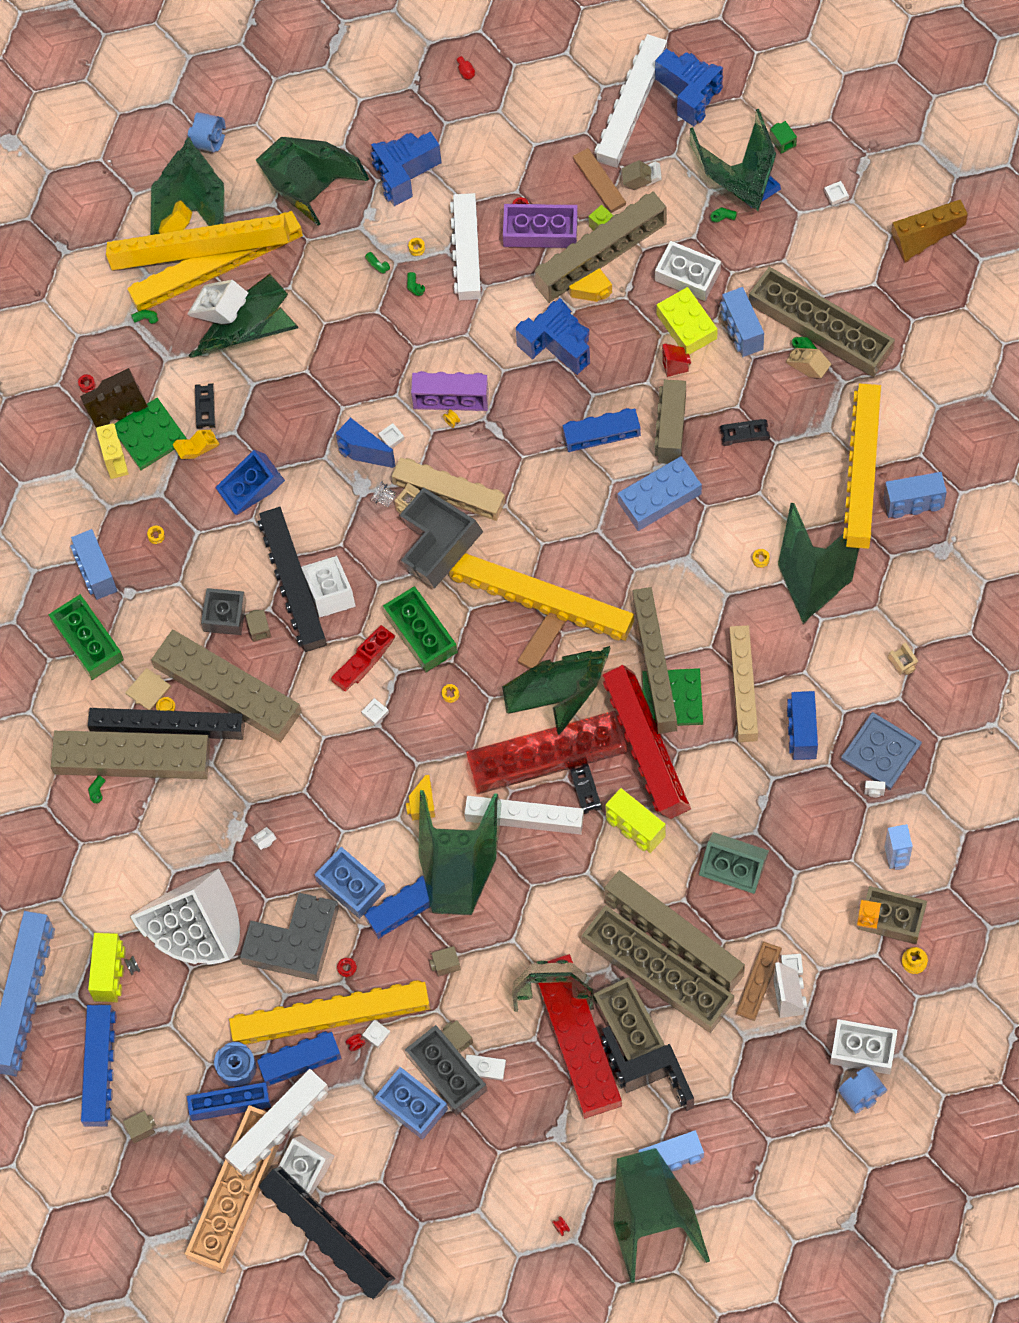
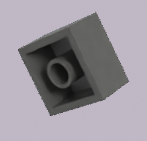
M207 588L201 620L203 631L241 635L247 601L244 591Z

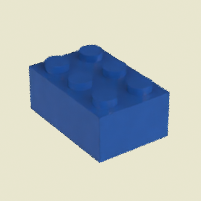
M815 691L791 692V699H787L789 754H793V760L817 759L818 736Z

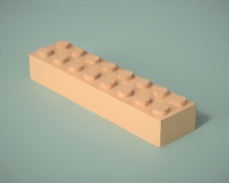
M249 1105L231 1148L267 1112ZM280 1144L275 1145L271 1149L270 1155L264 1160L261 1159L256 1164V1169L244 1177L225 1159L185 1252L188 1260L225 1274L261 1189L258 1186L266 1178Z

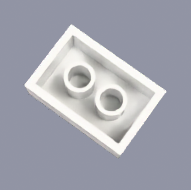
M670 241L655 270V281L679 291L688 287L696 298L706 301L721 272V261Z
M838 1019L830 1064L855 1069L870 1067L874 1072L890 1075L897 1030Z

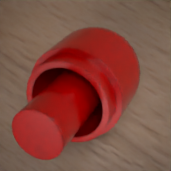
M463 56L458 57L456 60L459 63L458 69L462 77L467 80L472 79L475 76L474 67L469 61H465Z

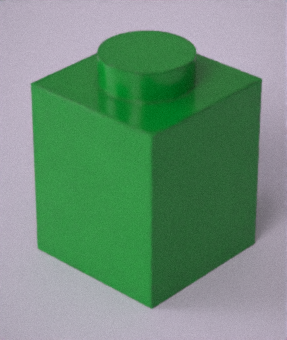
M786 121L772 126L770 129V139L780 154L797 145V136Z

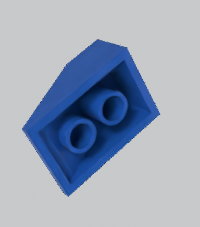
M349 418L336 432L338 451L344 457L348 456L352 460L390 468L396 466L393 449L352 418Z
M253 450L215 488L233 513L238 515L272 494L285 480L265 453Z

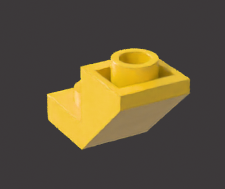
M181 200L175 203L172 214L161 221L158 231L162 234L184 230L190 223L193 212Z
M197 430L191 439L176 440L173 443L181 459H195L219 445L212 430Z

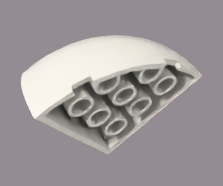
M219 869L175 888L130 916L143 936H147L154 942L156 948L184 962L192 964L222 963L230 960L235 955L239 945L240 925L236 905Z

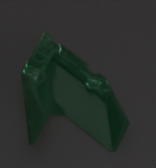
M756 109L755 124L743 162L733 166L728 165L702 147L698 142L694 128H690V145L706 176L759 212L776 158V152L760 110Z
M189 137L185 140V144L180 151L176 152L164 168L159 179L151 186L150 235L160 234L158 230L161 221L172 214L175 203L180 200L191 211H197L208 226L226 224L224 183L219 179L200 151L196 149Z
M268 274L247 290L246 302L239 308L236 319L226 324L214 322L199 341L200 344L197 349L192 350L188 356L193 358L298 329L297 324L279 307L288 296V293L271 274Z
M791 503L778 567L785 579V584L794 605L799 612L800 619L805 624L815 612L817 613L841 589L853 581L860 548L846 547L847 539H843V534L826 549L814 547L795 503Z
M610 646L604 647L601 651L592 652L590 650L563 656L562 660L552 662L550 659L542 661L502 686L506 713L511 714L559 703L553 707L557 734L560 735L597 687L611 650Z

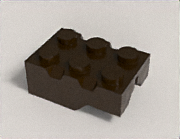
M129 368L102 380L96 389L80 396L96 428L108 425L114 419L121 420L131 411L138 412L148 407L144 395Z

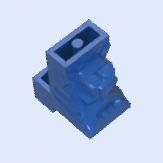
M666 48L655 60V80L678 95L677 115L694 127L698 122L701 123L704 120L706 106L709 105L712 97L715 94H719L723 88V67L715 64L708 65L704 61L700 62L695 55L688 52L678 57L674 52Z
M431 131L421 135L419 138L413 133H406L397 141L391 140L388 143L379 142L371 144L372 165L376 171L379 170L382 174V186L385 190L383 192L384 197L388 202L391 201L393 206L413 197L411 179L442 163L440 145Z
M561 298L556 302L553 301L543 314L537 315L534 321L528 317L516 326L517 347L532 360L546 348L576 375L590 364V347L587 345L590 330L578 322V319L571 314V310Z

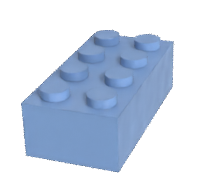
M680 456L618 493V503L637 531H640L701 495L702 484L683 457Z

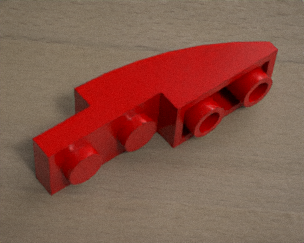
M380 625L356 649V653L331 677V681L345 692L355 682L358 684L386 652L396 635Z

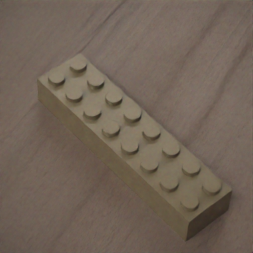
M654 191L650 194H645L638 202L630 204L623 212L615 214L608 222L600 224L593 232L585 234L581 240L575 244H570L566 250L560 254H555L548 262L540 264L535 270L536 288L550 303L568 291L570 285L595 270L601 269L667 224L666 205Z
M770 266L749 293V301L754 308L800 335L809 338L812 342L872 377L876 375L894 349V338Z
M173 629L151 659L155 669L229 713L243 714L246 723L280 743L302 713L300 704Z
M54 730L51 769L54 775L208 779L210 740L208 735Z
M620 870L604 887L606 904L610 908L618 909L626 920L634 921L640 930L651 934L652 938L657 942L663 943L674 954L679 955L684 961L730 993L744 977V963Z
M606 905L582 935V943L709 1033L713 1031L734 1003L733 994Z

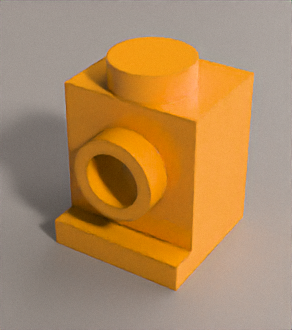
M861 900L857 926L877 929L881 903Z

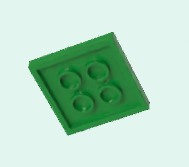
M158 397L147 403L148 407L138 412L134 411L114 424L118 439L140 471L175 450L173 443L176 440L187 439Z
M700 668L668 670L677 726L703 725ZM642 671L643 693L655 720L647 672Z

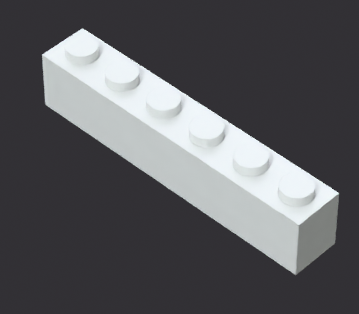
M475 193L453 195L454 202H450L451 213H454V218H451V227L455 229V234H452V245H456V250H453V261H457V266H453L454 277L458 279V283H454L455 294L459 295V300L481 299Z
M467 796L465 820L466 822L582 835L584 809Z
M309 1069L225 1155L226 1161L243 1177L246 1174H251L256 1169V1164L261 1159H266L275 1145L283 1142L286 1137L285 1134L289 1130L293 1131L299 1125V1120L304 1115L308 1116L318 1101L321 1102L328 1095L327 1091L329 1090L327 1084Z

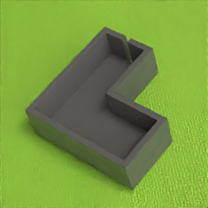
M423 487L399 515L408 528L421 535L401 561L410 573L436 588L480 537L483 530L475 519Z
M299 893L289 929L250 921L240 956L242 964L319 982L339 910L337 901L321 897L317 901L316 896Z

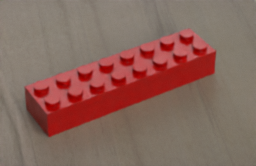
M621 665L603 674L605 679L603 685L612 696L610 702L619 713L617 719L621 726L624 725L626 730L624 736L633 747L631 753L640 764L638 770L647 781L645 786L648 793L652 794L654 798L652 803L655 810L670 819L691 810L661 734H658L656 722L636 674L625 665Z
M568 954L532 966L533 975L583 1118L587 1119L622 1107L621 1096L571 955Z

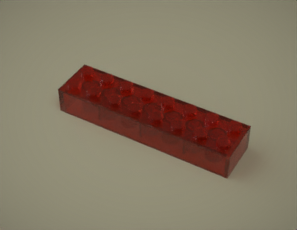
M611 711L466 751V756L478 795L565 771L572 767H579L586 763L590 764L626 754L627 751L616 711Z

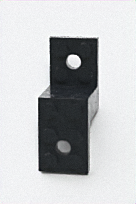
M610 1026L602 1029L601 1043L605 1053H609L608 1061L612 1071H617L616 1080L620 1089L624 1088L625 1092L629 1093L670 1076L669 1082L673 1089H677L678 1095L676 1097L680 1106H684L686 1111L694 1108V1096L670 1044L625 1062Z

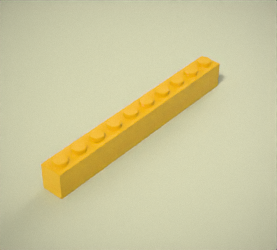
M292 210L280 214L285 215L290 230L289 243L303 236L301 226ZM285 244L184 259L173 267H167L158 274L150 275L141 282L133 283L127 288L128 293L137 311L148 310Z
M284 214L115 240L107 242L106 256L111 269L118 270L289 243L290 230Z
M859 383L858 391L854 390L853 402H857V406L853 405L852 417H856V421L852 420L851 432H855V436L851 435L850 447H854V449L849 454V462L853 463L852 466L848 467V477H851V481H847V493H850V497L846 496L845 508H849V512H845L844 523L848 524V528H844L843 539H847L846 547L866 549L870 547L881 385Z
M466 553L449 571L450 578L457 583L463 582L469 584L474 589L486 590L491 595L502 596L510 602H519L527 608L533 607L546 615L550 613L556 614L557 618L562 621L569 620L579 627H588L596 633L610 635L615 640L621 639L626 641L634 623V614Z
M417 980L410 982L409 985L395 984L388 989L374 988L367 993L354 992L351 996L346 997L337 995L333 996L330 1000L316 999L309 1004L296 1003L288 1008L280 1006L267 1012L258 1010L246 1016L245 1014H237L233 1016L234 1018H230L229 1021L233 1042L247 1045L430 1010L425 982Z

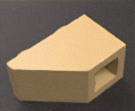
M795 348L786 360L788 365L812 378H822L831 366V363L819 349Z

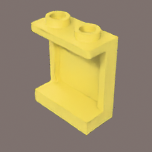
M112 423L97 427L96 431L110 479L129 475L115 425Z

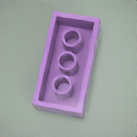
M504 204V247L567 248L570 244H575L577 242L578 226L577 205Z
M424 371L412 373L411 395L413 409L488 411L489 388L487 375L482 373L464 374L462 372L455 374H446L445 372L427 373Z

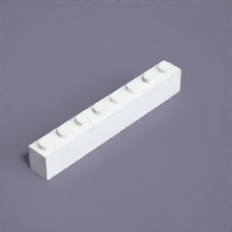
M647 34L645 40L641 41L639 46L640 52L633 59L634 66L627 73L626 85L623 84L621 87L620 99L615 101V111L609 115L607 121L609 125L607 129H603L602 141L595 148L598 162L615 168L618 167L655 80V60L667 48V40Z

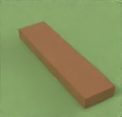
M589 148L573 156L574 162L610 213L626 205V201Z
M553 613L547 615L518 659V663L535 672L567 621L560 620Z
M763 941L736 1015L752 1021L756 1020L773 975L775 963H777L782 951L781 947Z

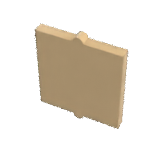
M146 668L125 693L135 700L137 705L140 704L145 709L152 710L158 700L171 688V685L161 679L160 675H156Z

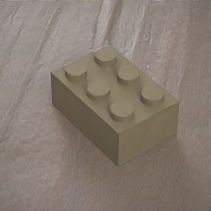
M869 886L865 901L881 903L877 929L859 926L858 930L917 944L927 901Z

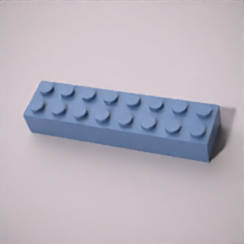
M28 911L23 913L0 1006V1074L17 1077V1072L21 1071L23 1059H21L22 1052L26 1051V1036L32 1028V1021L30 1019L31 1015L35 1014L37 1003L35 999L36 995L40 994L41 976H44L46 970L44 962L45 958L49 957L50 939L54 938L55 928H53L52 922L46 914Z

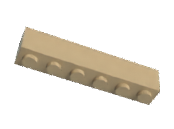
M400 457L392 474L394 485L405 488L407 483H410L420 491L424 487L455 507L495 521L498 520L505 504V494L500 490L485 488L483 484L471 483L463 477L457 478L446 471L435 470L427 464H418L410 458L404 459Z
M749 625L731 626L729 637L738 743L758 741V726Z

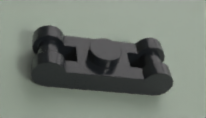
M208 383L206 386L195 384L197 429H203L206 426L216 428L214 383ZM202 415H209V419H202Z
M760 419L721 425L719 429L723 435L721 439L722 445L730 446L734 443L769 440L770 432L767 431L768 421ZM758 428L760 432H755L754 429ZM734 431H735V434H736V435H731V436H730V432H734Z
M583 764L579 768H569L580 806L584 809V814H588L589 811L595 809L596 811L602 810L589 764ZM585 774V778H578V776ZM592 797L593 802L586 803L585 799Z

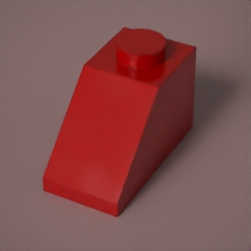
M662 344V362L667 377L689 372L691 359L689 353H685L684 347Z

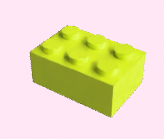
M688 287L656 304V315L677 345L684 347L686 354L689 353L690 355L717 339V327Z
M622 788L606 803L607 822L611 826H617L621 829V833L627 839L632 838L637 842L636 845L642 851L646 850L651 854L666 837V824Z
M94 933L88 988L94 1001L118 1002V996L122 995V984L119 983L120 977L124 975V966L121 965L122 958H125L126 947L123 946V941L120 940L118 934Z

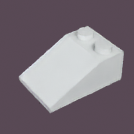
M233 280L205 284L187 315L219 324L231 323L236 319L239 308L246 302L245 298L248 292Z
M337 556L301 567L319 618L356 607L351 586Z
M775 963L773 981L779 1017L803 1015L804 1008H807L806 997L801 994V989H804L802 977L798 976V971L782 963Z
M301 1135L292 1139L278 1167L281 1166L300 1186L312 1195L326 1174L334 1155Z

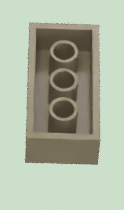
M664 379L663 386L659 387L658 420L655 437V456H658V463L668 464L681 456L686 404V381Z
M629 977L593 994L594 1002L607 1027L610 1026L625 1062L665 1046Z

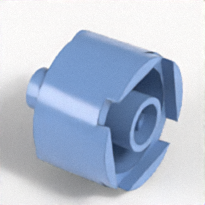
M197 112L194 117L193 126L188 130V137L191 138L192 147L209 152L219 151L225 137L222 134V128L226 129L224 118Z
M231 1042L219 1049L215 1055L214 1066L220 1080L224 1084L231 1087H241L250 1084L256 1074L257 1065L253 1053L246 1045L239 1042ZM235 1062L239 1063V1065L233 1067V1065H235Z
M870 1067L858 1071L856 1077L853 1079L850 1077L839 1088V1093L855 1114L862 1111L864 1107L867 1109L871 1108L877 1102L875 1099L887 1092L885 1085Z

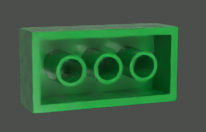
M415 586L383 605L384 615L425 673L458 653L457 644Z
M81 594L48 614L52 624L91 680H94L124 660L120 649Z

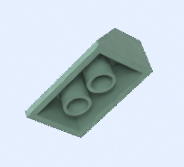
M713 832L706 847L699 875L755 894L769 850Z

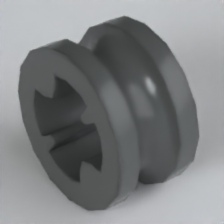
M131 956L130 960L125 959L131 975H134L135 971L140 972L134 956Z

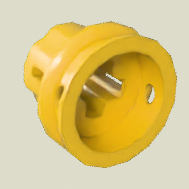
M912 947L903 953L902 966L908 973L919 974L925 970L928 962L925 951ZM919 955L916 961H912V956Z

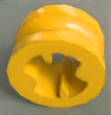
M413 238L409 241L408 247L411 255L421 256L425 252V244L422 239ZM416 244H418L420 249L418 247V250H415L414 246L416 247Z
M449 409L447 411L448 414H443L442 417L450 427L454 428L455 423L461 421L458 415Z
M152 526L148 529V540L152 544H159L164 540L163 528ZM157 531L159 534V538H154L153 532Z
M757 549L753 553L752 561L756 567L764 568L769 564L770 556L768 551ZM759 555H763V562L759 561Z
M448 684L442 689V697L446 702L453 703L459 698V690L455 685ZM447 690H451V692L454 690V697H447Z

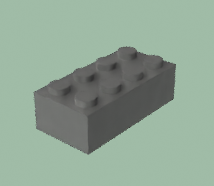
M437 1025L405 1049L407 1058L443 1101L447 1103L456 1116L487 1092L485 1082Z

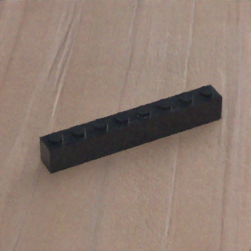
M281 506L259 513L260 520L257 522L260 531L265 532L266 536L263 537L266 548L270 547L271 553H268L271 564H276L277 569L274 570L277 581L281 580L282 586L279 587L282 596L287 597L288 602L285 605L288 614L292 613L294 619H291L293 629H298L299 636H296L299 647L303 646L305 652L327 646L326 638Z
M89 708L87 726L90 732L208 735L210 739L243 740L245 720L243 714Z
M281 1166L272 1169L258 1186L262 1190V1194L266 1198L271 1199L280 1212L286 1213L291 1218L292 1224L300 1227L305 1232V1236L310 1241H314L319 1246L320 1251L334 1261V1265L337 1268L344 1270L348 1274L350 1281L358 1284L363 1289L362 1291L367 1297L373 1300L380 1297L396 1279Z

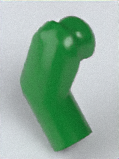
M721 207L713 211L710 218L716 223L725 218L735 221L738 212Z
M372 252L366 254V260L378 272L384 274L390 270L388 262L380 263Z
M407 273V289L415 296H421L425 292V286L416 283V273Z
M144 309L131 314L134 323L148 319L149 323L153 324L159 320L158 314L152 310Z
M794 337L792 339L794 348L817 349L807 337Z
M100 775L97 776L88 788L90 800L96 804L100 803L103 799L100 788L106 782Z

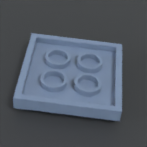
M872 712L842 755L841 760L874 781L885 782V787L891 790L922 745V742Z

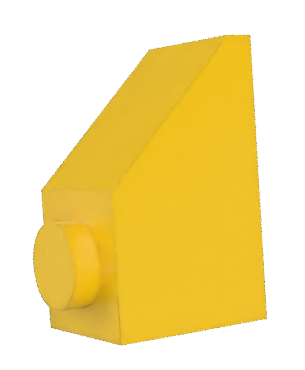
M600 268L569 286L571 298L598 302L601 299L604 300L612 293V284Z
M425 775L409 795L410 803H406L407 815L411 814L412 821L435 817L429 775Z

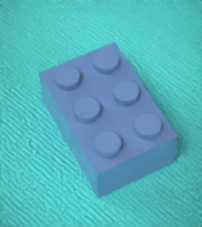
M741 287L722 294V302H720L722 310L720 315L722 320L728 324L727 331L730 337L733 336L735 339L734 346L736 351H740L742 357L763 350L764 331L744 288Z
M942 472L885 482L883 498L888 518H900L906 514L918 515L923 511H938L944 508L947 492Z
M90 529L71 537L73 544L70 547L90 595L94 594L96 600L117 592L113 577L93 530Z
M340 847L315 873L316 882L359 919L386 892L385 884L343 847Z
M401 1067L374 1097L377 1105L422 1140L448 1110L445 1101Z

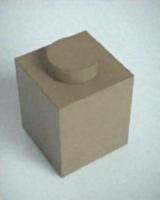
M638 160L623 167V184L636 190L651 183L652 171L650 166Z
M253 610L246 614L253 642L271 637L264 610Z
M454 946L432 952L433 959L429 961L432 971H436L438 977L461 970Z
M457 1020L454 1023H448L443 1028V1034L459 1053H462L473 1044L472 1037Z
M145 1111L123 1121L133 1143L155 1134L153 1127L156 1126L152 1115L147 1116Z

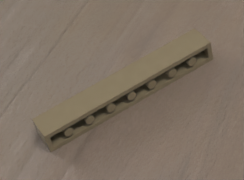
M652 587L633 590V603L658 734L677 731V718Z

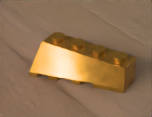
M961 199L892 222L891 234L904 263L908 262L916 254L919 255L924 252V249L929 246L935 245L943 237H948L966 225L968 214Z

